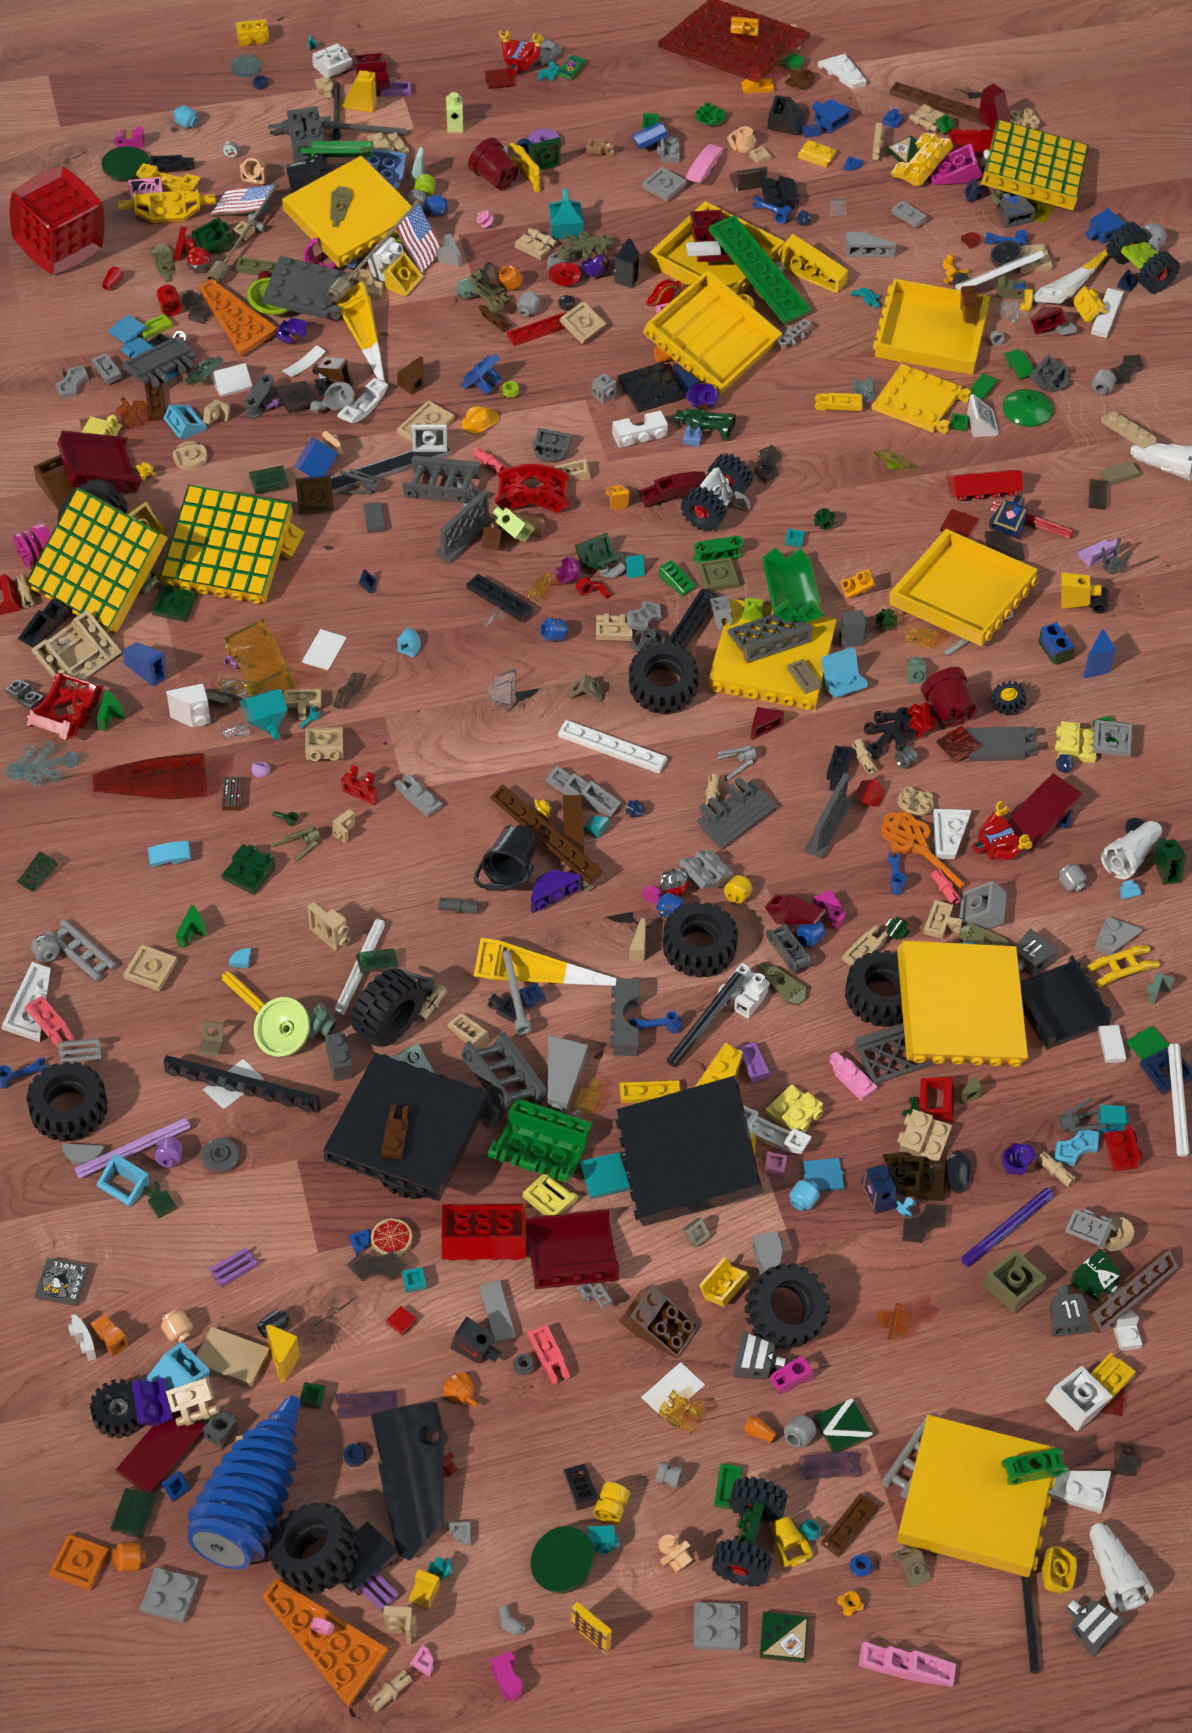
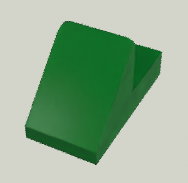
M108 690L105 691L97 716L98 729L101 731L107 730L108 724L112 722V717L125 718L123 706Z
M195 905L190 906L176 933L177 945L183 948L186 947L188 941L192 940L194 934L207 936L206 926Z

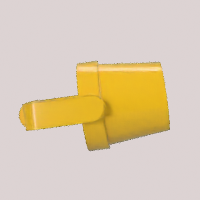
M790 1517L779 1519L769 1526L775 1541L773 1548L783 1567L802 1565L813 1556L805 1536L798 1532ZM800 1544L805 1555L791 1558L788 1561L784 1551Z

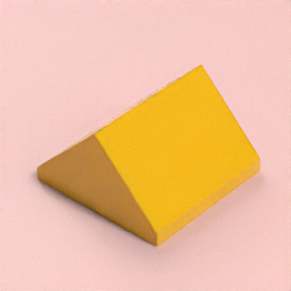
M404 251L384 271L385 289L405 297L424 277Z
M267 1325L269 1348L282 1383L286 1381L300 1357L298 1339L295 1335L272 1325Z

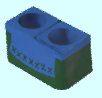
M1058 622L1041 627L1039 644L1052 663L1058 665L1073 660L1074 645ZM1057 639H1059L1064 648L1057 646Z

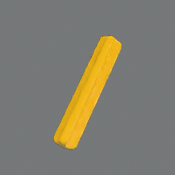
M226 971L222 974V980L258 1013L265 1003L233 973Z

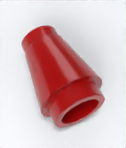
M116 266L109 268L101 286L107 291L112 289L123 279V271Z

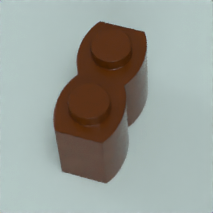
M974 285L961 287L960 308L963 311V320L967 324L977 323L980 318V300L977 297V289Z

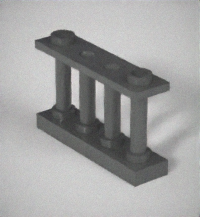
M413 456L411 461L415 475L411 483L403 482L402 484L405 497L470 503L472 501L470 489L468 488L472 479L481 478L480 462ZM422 474H431L428 485L419 484ZM439 475L448 476L445 486L435 485ZM455 477L465 478L461 488L452 487Z
M506 1032L499 1033L493 1046L476 1050L470 1041L466 1042L461 1057L502 1114L506 1113L511 1101H514L516 1098L529 1097L533 1104L542 1103L547 1092L546 1087ZM497 1053L502 1059L501 1061L486 1064L482 1056ZM507 1067L512 1073L510 1076L497 1079L492 1071ZM518 1082L523 1090L507 1093L503 1086Z

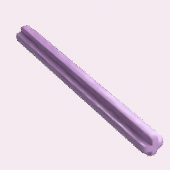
M186 1118L76 1167L75 1173L79 1179L105 1168L115 1154L125 1159L156 1145L162 1138L174 1137L191 1128L190 1123Z

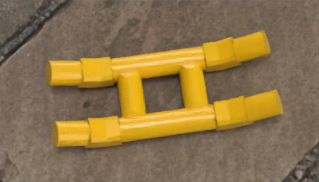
M510 143L509 148L519 154L521 159L513 155L510 157L531 180L534 192H540L539 166L534 163L523 147Z
M1136 945L1129 949L1100 957L1087 965L1086 968L1091 973L1107 964L1110 965L1113 971L1095 981L1100 988L1121 977L1139 971L1159 968L1160 963L1159 961L1151 960L1138 963L1134 956L1149 953L1150 947ZM1126 958L1130 967L1121 969L1116 961Z

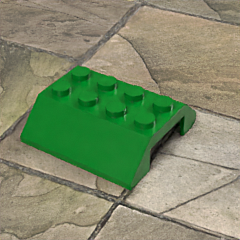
M516 1098L509 1110L508 1123L497 1144L496 1140L493 1141L488 1157L501 1162H509L511 1165L535 1173L538 1172L541 1175L546 1174L550 1178L567 1183L570 1182L584 1154L593 1123Z

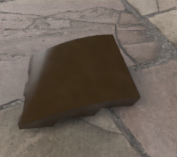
M883 1154V1158L899 1192L920 1199L945 1200L946 1160L925 1161L924 1157H903L902 1154Z

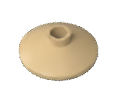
M1109 1217L1112 1220L1111 1224L1116 1226L1117 1230L1110 1231L1103 1248L1098 1247L1106 1251L1120 1250L1132 1241L1134 1228L1131 1222L1125 1218Z

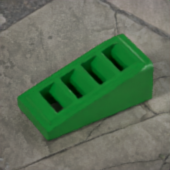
M672 560L659 568L658 577L681 596H685L696 588V585Z

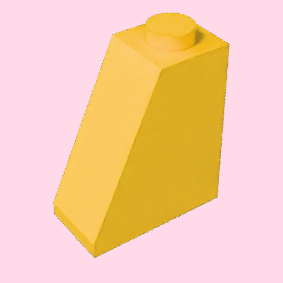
M359 71L346 95L342 107L373 113L376 105L375 73Z

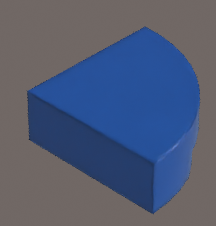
M848 156L843 170H857L862 167L863 160Z
M369 1228L349 1235V1240L356 1256L363 1253L370 1243Z

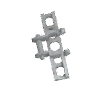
M804 319L794 327L787 326L786 331H781L782 335L776 340V344H780L781 348L791 343L794 346L796 344L794 338L801 336L804 339V332L811 327L812 323Z
M595 1283L583 1284L577 1287L576 1291L583 1295V1302L597 1301L601 1309H604L606 1305H612V1300L608 1295L609 1291L604 1289L601 1283H598L597 1287H593ZM590 1288L592 1292L587 1294L586 1290ZM604 1297L606 1302H602L600 1299Z

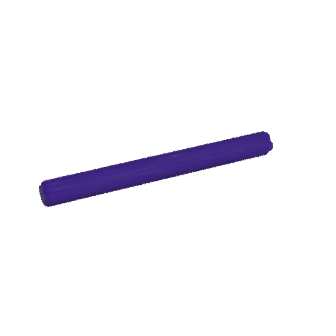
M1049 1188L1042 1190L964 1254L961 1262L966 1267H970L1053 1198V1192Z

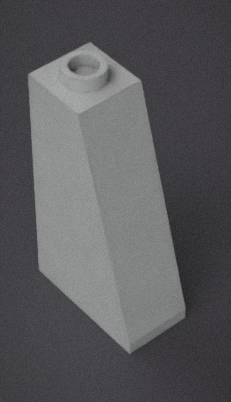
M549 1035L548 1109L564 1114L568 1113L588 1056V1045Z

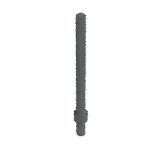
M331 120L320 121L321 127L328 130L334 128L387 134L396 132L398 135H406V129L339 123L331 122Z

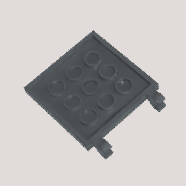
M280 255L262 298V303L327 319L328 316L339 319L341 306H332L333 301L328 297L327 292L329 287L339 277L347 279L351 273L343 275L344 271ZM353 277L349 280L350 286L353 284Z

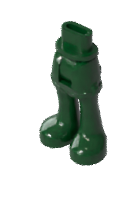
M678 409L674 420L680 421L682 425L685 424L694 429L700 427V429L717 430L720 432L721 439L728 441L731 430L735 427L736 414L708 413L699 409Z

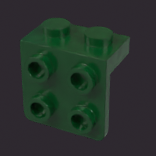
M608 533L600 534L575 545L580 565L587 566L588 568L601 569L605 567L606 563L618 562L621 560V557L625 556L624 552L612 549Z

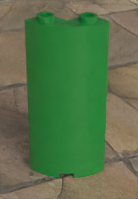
M773 548L762 557L772 609L777 617L788 622L802 621L804 623L824 615L811 558L801 548L797 549L787 558L777 548Z

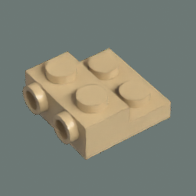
M382 132L367 136V141H373L375 149L406 153V157L410 156L409 149L396 132L385 136Z
M343 727L305 729L306 760L330 759L334 761L343 758Z
M314 902L307 906L310 930L335 951L349 943L350 938L347 936L349 927L346 925V918L343 914L337 913L334 909L326 912L322 906H318Z
M913 1109L912 1114L908 1113L904 1125L907 1128L905 1132H900L897 1141L900 1144L899 1151L915 1157H924L927 1161H940L952 1125L932 1119V1115Z

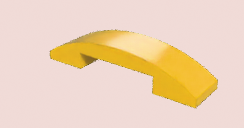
M144 163L136 173L141 179L160 177L162 189L169 191L194 190L201 180V177L191 174L179 177L158 172L157 166Z

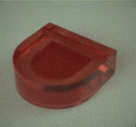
M975 232L961 236V241L969 249L975 248L980 244L981 237Z

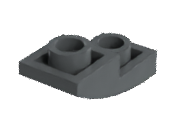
M16 679L5 688V692L29 711L37 707L45 699L43 695L33 691L30 684L20 679Z

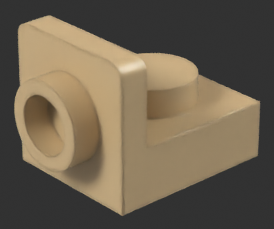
M214 400L204 408L203 422L210 424L218 418L227 421L229 419L230 406L221 401Z
M350 809L332 821L333 835L344 843L348 842V831L355 825V813Z

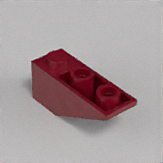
M775 894L765 906L776 924L814 925L821 920V916L826 912L825 909L790 894Z

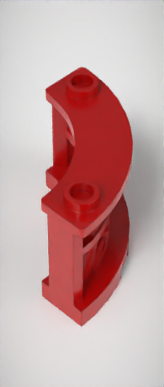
M520 464L498 472L499 488L495 503L503 509L508 508L512 510L517 507L527 506V503H534L538 507L549 509L557 514L569 506L567 485L570 475L560 469L542 464ZM528 479H538L544 485L534 489L528 488L522 483Z
M63 672L57 673L53 678V685L42 703L31 709L28 713L27 727L37 726L60 734L59 738L69 740L76 736L77 730L84 728L91 718L88 714L92 707L96 708L104 685ZM66 679L75 682L74 691L71 692L69 683L67 689H63ZM79 684L88 686V688L79 689ZM72 700L75 713L57 717L55 707Z

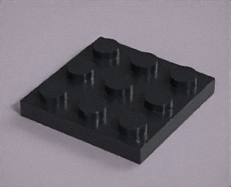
M664 362L618 375V382L638 413L684 399V392Z

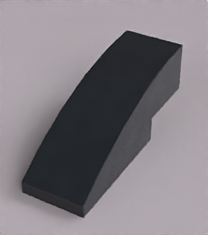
M51 599L43 611L38 610L20 634L18 640L32 648L48 638L64 622L70 611L66 606Z

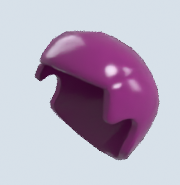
M566 556L560 560L562 565L556 568V578L562 584H570L577 581L581 570L576 558Z

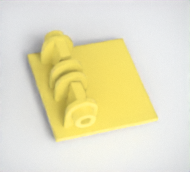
M115 415L108 416L107 420L90 417L82 432L117 436L122 424L117 423Z

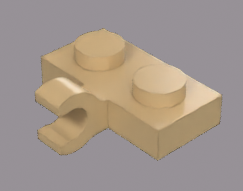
M321 689L284 690L286 707L298 708L299 720H305L306 708H311L312 706L321 708Z
M934 901L924 928L925 935L943 939L947 927L954 933H960L962 919L950 917L953 911L952 904Z

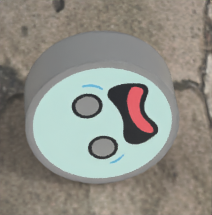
M227 141L222 151L225 156L233 158L238 154L239 147L235 142Z

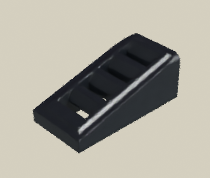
M585 1463L564 1469L576 1511L595 1506L598 1497ZM579 1471H582L583 1473L581 1475H577L574 1477H571L570 1475L572 1473H576ZM583 1478L585 1479V1481L574 1484L573 1482ZM586 1485H587V1488H585V1489H581V1490H578V1491L576 1490V1488L583 1487V1486H586ZM588 1492H589V1494H590V1495H587V1496H584V1497H580V1498H579V1495H581V1494H585V1493H588Z

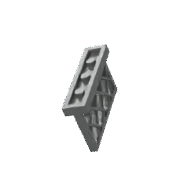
M484 489L440 529L441 547L436 551L437 557L451 564L483 534L484 526L494 523V518L489 516V491Z
M775 614L727 629L728 635L744 654L746 663L812 642V627L809 623L805 624L802 621L788 622L777 617ZM771 621H772V622H777L776 625L767 624V623H768V622H771ZM780 624H787L789 626L788 628L780 626ZM753 627H759L760 630H754V629H751V628H753ZM764 629H769L773 631L772 633L764 632ZM741 632L744 633V635L740 636L736 635L735 633ZM748 634L756 635V638H750L747 636Z
M844 773L815 826L814 833L805 848L806 853L823 859L852 804V800L846 798L849 774Z
M904 1023L856 1038L853 1044V1048L859 1054L870 1080L875 1085L936 1065L933 1061L914 1065L909 1063L907 1059L905 1061L895 1057L897 1049L906 1052V1047L900 1045L901 1040L905 1039ZM891 1045L895 1047L893 1055L882 1051L883 1046ZM870 1050L877 1053L875 1061L866 1058L864 1052ZM879 1055L891 1059L888 1067L877 1063ZM892 1061L904 1065L902 1070L896 1071L891 1069ZM874 1067L886 1071L884 1076L876 1078L873 1073Z

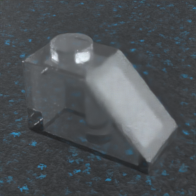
M517 669L495 676L493 683L490 682L488 693H490L491 702L507 706L512 705L517 693Z

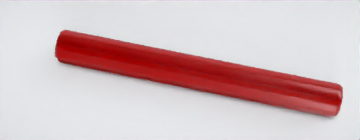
M994 502L991 506V511L996 512L1001 503ZM1027 513L1025 524L1067 539L1072 538L1073 529Z

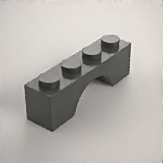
M616 978V986H612L611 998H615V1002H611V1014H615V1019H611L610 1031H614V1036L610 1035V1047L614 1048L613 1055L638 1056L639 1029L630 1025L625 1020L624 1015L629 1010L639 1006L640 979Z

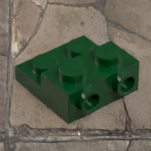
M220 217L191 232L197 247L204 248L209 253L216 249L221 253L233 246L232 241L234 237L230 231L228 232L230 227Z
M242 844L232 856V863L223 872L222 880L255 895L276 869L275 859L268 852L264 854L258 852L254 845L249 844L246 846Z

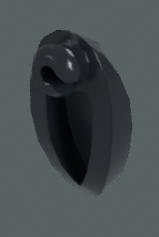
M960 1150L952 1152L948 1160L947 1178L952 1190L959 1194L965 1190L969 1182L971 1165L967 1155Z

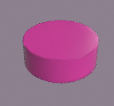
M652 885L646 886L642 892V897L651 903H658L662 895L661 890Z

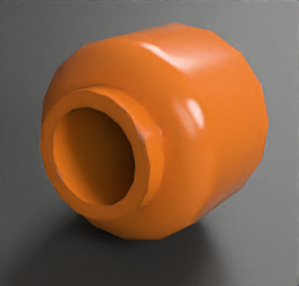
M504 266L500 270L499 281L507 290L518 289L521 286L523 276L515 266Z
M120 1542L116 1548L112 1549V1566L116 1567L119 1572H137L141 1568L142 1563L146 1562V1551L141 1549L138 1542Z

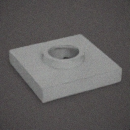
M1095 720L1093 753L1130 757L1133 724ZM1113 737L1118 740V744L1117 742L1110 741L1107 743L1106 739Z

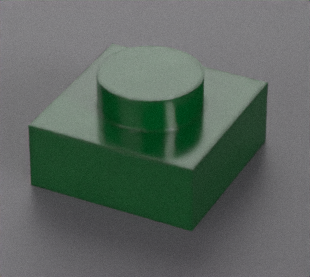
M304 1382L300 1396L301 1406L321 1409L326 1386Z

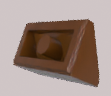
M479 305L482 316L505 333L512 326V323L499 313L492 312L488 306Z

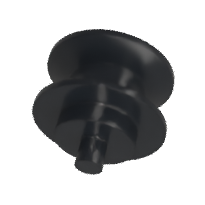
M957 273L952 280L953 286L955 287L956 284L970 278L964 273Z
M316 378L313 390L319 391L318 396L325 395L331 384L325 383L326 378Z

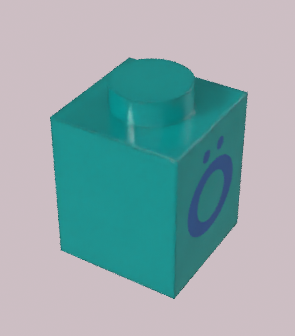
M1100 1105L1097 1115L1098 1124H1106L1107 1127L1098 1129V1132L1122 1131L1129 1124V1114H1126L1125 1106Z

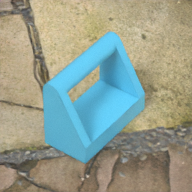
M169 404L164 420L179 439H187L207 429L205 423L190 405ZM188 413L195 423H189L184 414Z
M115 1154L110 1159L96 1186L131 1207L149 1187L150 1180L148 1173ZM115 1173L136 1184L130 1196L107 1183Z

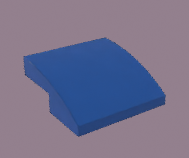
M660 121L631 134L632 139L640 149L669 136Z

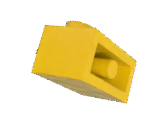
M266 19L236 22L239 46L269 43Z

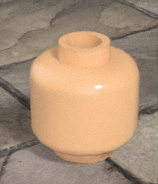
M173 1310L162 1318L161 1329L171 1342H184L190 1338L193 1325L183 1311L177 1312V1310Z

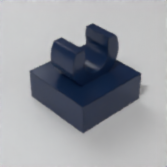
M974 179L970 180L964 190L966 200L972 203L975 199L981 198L979 192H985L983 186H978L977 180Z
M537 982L519 990L520 996L528 1009L546 1001V996Z

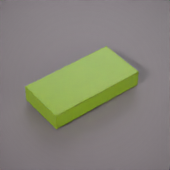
M162 314L143 323L146 329L139 335L144 340H148L172 328L173 322L165 314Z

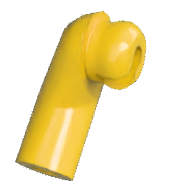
M1025 289V303L1020 304L1021 312L1026 311L1027 313L1031 310L1033 289Z

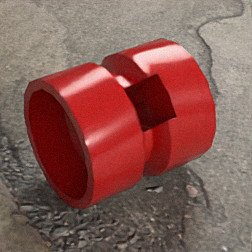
M167 284L157 290L156 297L162 313L166 316L179 314L182 310V303L175 286Z

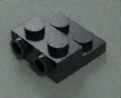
M779 176L778 180L765 177L761 179L764 203L779 207L789 206L791 210H794L796 204L800 202V195L797 194L798 184H795L794 179Z

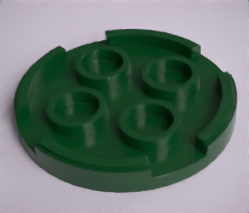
M132 146L117 147L108 151L103 156L101 162L103 173L111 177L112 180L119 182L136 180L135 178L138 177L136 173L142 164L150 165L148 155L143 150Z
M572 1526L556 1527L545 1533L536 1543L530 1561L532 1575L536 1582L547 1591L558 1594L573 1592L589 1579L588 1576L594 1562H596L595 1547L592 1540L582 1530Z

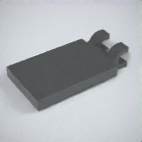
M1021 726L965 728V736H969L966 740H971L972 744H976L979 747L968 754L969 762L1024 760L1025 755L1036 756L1038 744L1037 741H1034L1035 727H1028L1022 731Z

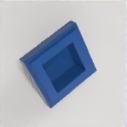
M180 1470L161 1483L172 1502L190 1489Z

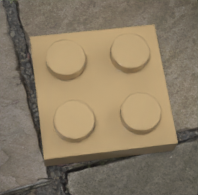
M1045 244L1020 246L1021 253L1017 259L1037 251H1043L1044 254L1042 258L1018 267L1020 273L1052 270L1053 265Z
M584 301L562 316L559 321L582 344L606 326V323Z
M141 944L123 974L124 979L160 992L177 963V957Z

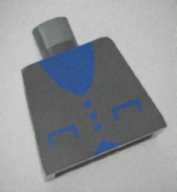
M1005 193L1002 196L999 207L1004 227L1010 228L1033 222L1035 208L1023 196H1011L1010 193Z

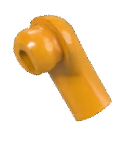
M948 254L944 258L943 268L946 271L950 268L958 271L953 266L954 255Z

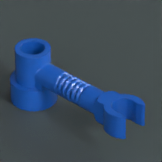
M760 196L753 198L754 201H757L752 204L754 208H764L774 212L775 220L780 224L785 223L792 212L789 206L779 208L764 203Z
M1018 230L1015 233V238L997 236L987 232L985 243L1014 241L1019 246H1026L1028 232Z
M890 852L888 853V862L892 868L891 892L894 895L902 894L903 887L906 884V876L900 873L899 870L901 856L899 852L896 858L892 857Z
M670 1011L666 1014V1017L642 1021L641 1019L632 1018L628 1020L629 1024L636 1025L635 1027L639 1031L644 1028L666 1026L670 1033H678L683 1028L682 1021L675 1011Z
M44 1057L38 1058L32 1065L13 1072L9 1066L2 1065L0 1066V1088H8L12 1080L24 1075L26 1076L34 1072L41 1073V1070L47 1067L49 1069V1065L40 1066L45 1063Z

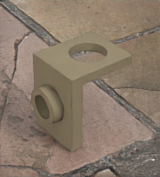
M584 675L571 684L569 697L573 698L584 691L600 702L604 686L588 675Z
M203 1021V1040L198 1054L218 1056L223 1045V1022ZM214 1026L218 1029L219 1034L212 1036L208 1033L207 1029Z
M907 1546L891 1554L892 1558L901 1562L911 1588L931 1579L920 1550Z

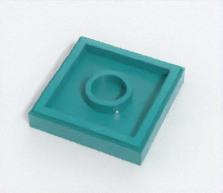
M619 1152L579 1161L590 1199L630 1191V1184L627 1180Z

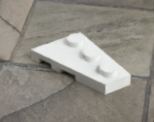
M846 54L818 61L819 68H825L828 70V74L837 76L840 82L851 89L866 86L867 80Z
M934 809L935 854L938 859H955L971 815V810Z
M1068 1471L1065 1475L1055 1477L1053 1490L1048 1489L1047 1496H1050L1051 1499L1101 1514L1111 1471Z

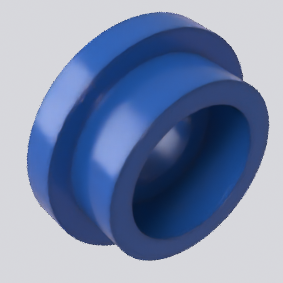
M856 1555L850 1561V1570L855 1576L865 1577L872 1570V1562L866 1555ZM862 1564L865 1568L859 1569L857 1565Z

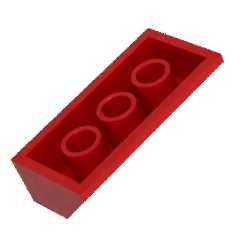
M1022 470L946 476L951 497H957V500H965L967 496L974 495V498H984V494H991V497H999L1001 493H1007L1008 496L1018 495V491H1023Z

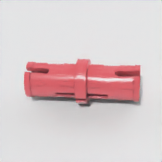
M481 448L475 450L473 456L483 462L485 467L491 468L497 473L506 469V465L495 459L494 455L486 453Z
M938 869V872L937 870L931 874V878L938 885L939 892L944 894L953 906L954 903L955 905L961 901V897L954 890L953 883L948 881L941 869Z

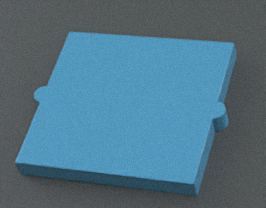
M128 314L122 320L117 321L108 332L122 343L127 344L144 331L146 327Z
M839 1158L803 1161L804 1179L815 1182L818 1185V1191L844 1189L842 1178L844 1172L841 1171Z

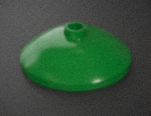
M1019 389L1005 397L1002 410L1006 418L1014 424L1023 427H1037L1050 420L1053 414V405L1046 395L1037 390Z

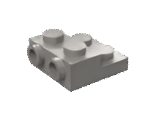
M711 850L698 851L695 857L682 858L679 862V865L701 889L725 887L734 875L732 870L722 863L720 857Z

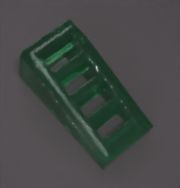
M39 851L17 882L34 892L55 870L58 864L54 859ZM39 868L42 872L40 873L36 869ZM32 873H34V874L37 875L38 877H37V878H34V877H32L31 875H32ZM30 879L33 881V884H29L26 880Z

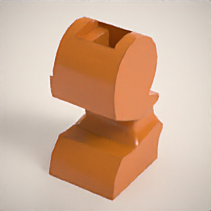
M102 1314L89 1324L96 1338L100 1342L104 1340L112 1358L129 1347L126 1335L120 1328L116 1327L115 1323L112 1324L105 1314Z

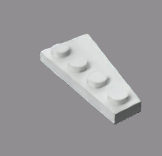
M34 962L31 963L2 1024V1030L40 1042L42 1029L25 1010V1006L40 996H43L45 999L47 998L51 968Z

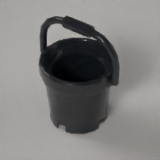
M317 153L311 158L287 164L286 170L291 192L294 193L327 175V169L339 168L345 165V163L326 165L323 153Z
M512 824L503 828L496 842L486 851L475 871L473 879L477 886L487 891L505 892L526 883L534 869V866L530 863L538 844L534 840L535 834L529 828L518 824L516 828L511 827ZM483 869L486 876L495 883H481L478 879L481 870Z

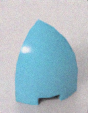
M410 627L406 628L397 639L398 652L414 658L420 650V636Z

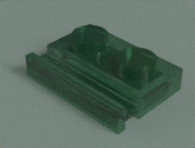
M283 465L249 472V478L251 479L255 494L289 488Z
M125 1487L111 1525V1532L117 1531L124 1535L143 1539L157 1496L138 1490H129V1488Z

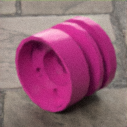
M43 523L30 527V534L26 530L21 531V534H13L16 551L28 569L34 567V563L36 564L51 536L48 528Z

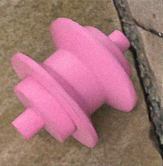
M488 210L481 213L478 212L476 222L478 224L482 223L481 227L486 228L493 225L494 216L489 215Z

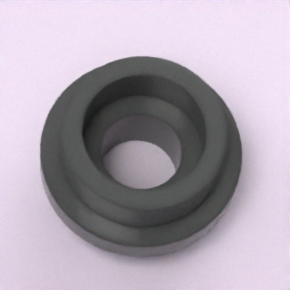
M520 1354L513 1361V1368L520 1375L530 1374L534 1370V1359L528 1354ZM523 1363H525V1364H527L528 1366H527V1367H521L520 1365L523 1364Z

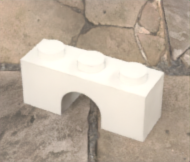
M660 410L645 414L644 425L641 426L632 424L629 418L614 421L612 435L618 447L621 448L667 437L668 424Z

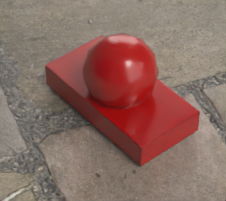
M180 227L174 253V260L180 261L182 251L188 254L189 250L196 247V242L192 238H185L187 227Z

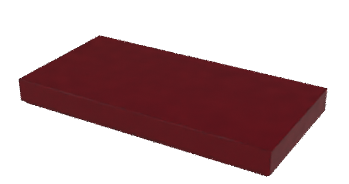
M180 1410L172 1412V1420L158 1427L152 1426L116 1468L117 1474L149 1496L156 1491L204 1434L203 1428L205 1425L198 1420L189 1426H177L176 1418L182 1416Z

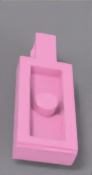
M838 1052L830 1055L829 1062L834 1066L835 1076L860 1101H863L877 1091V1086L851 1060L849 1061L848 1058L843 1059Z

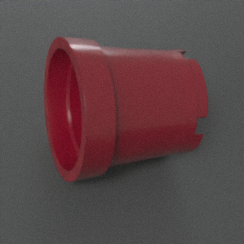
M495 137L482 141L473 150L468 160V168L471 172L483 177L500 191L511 186L509 183L512 180L516 181L520 174L518 164L504 150V146Z
M949 667L934 673L924 681L920 688L926 701L931 703L942 723L948 728L964 724L963 720L966 718L970 720L977 713V708L967 686V677L964 670L960 667Z

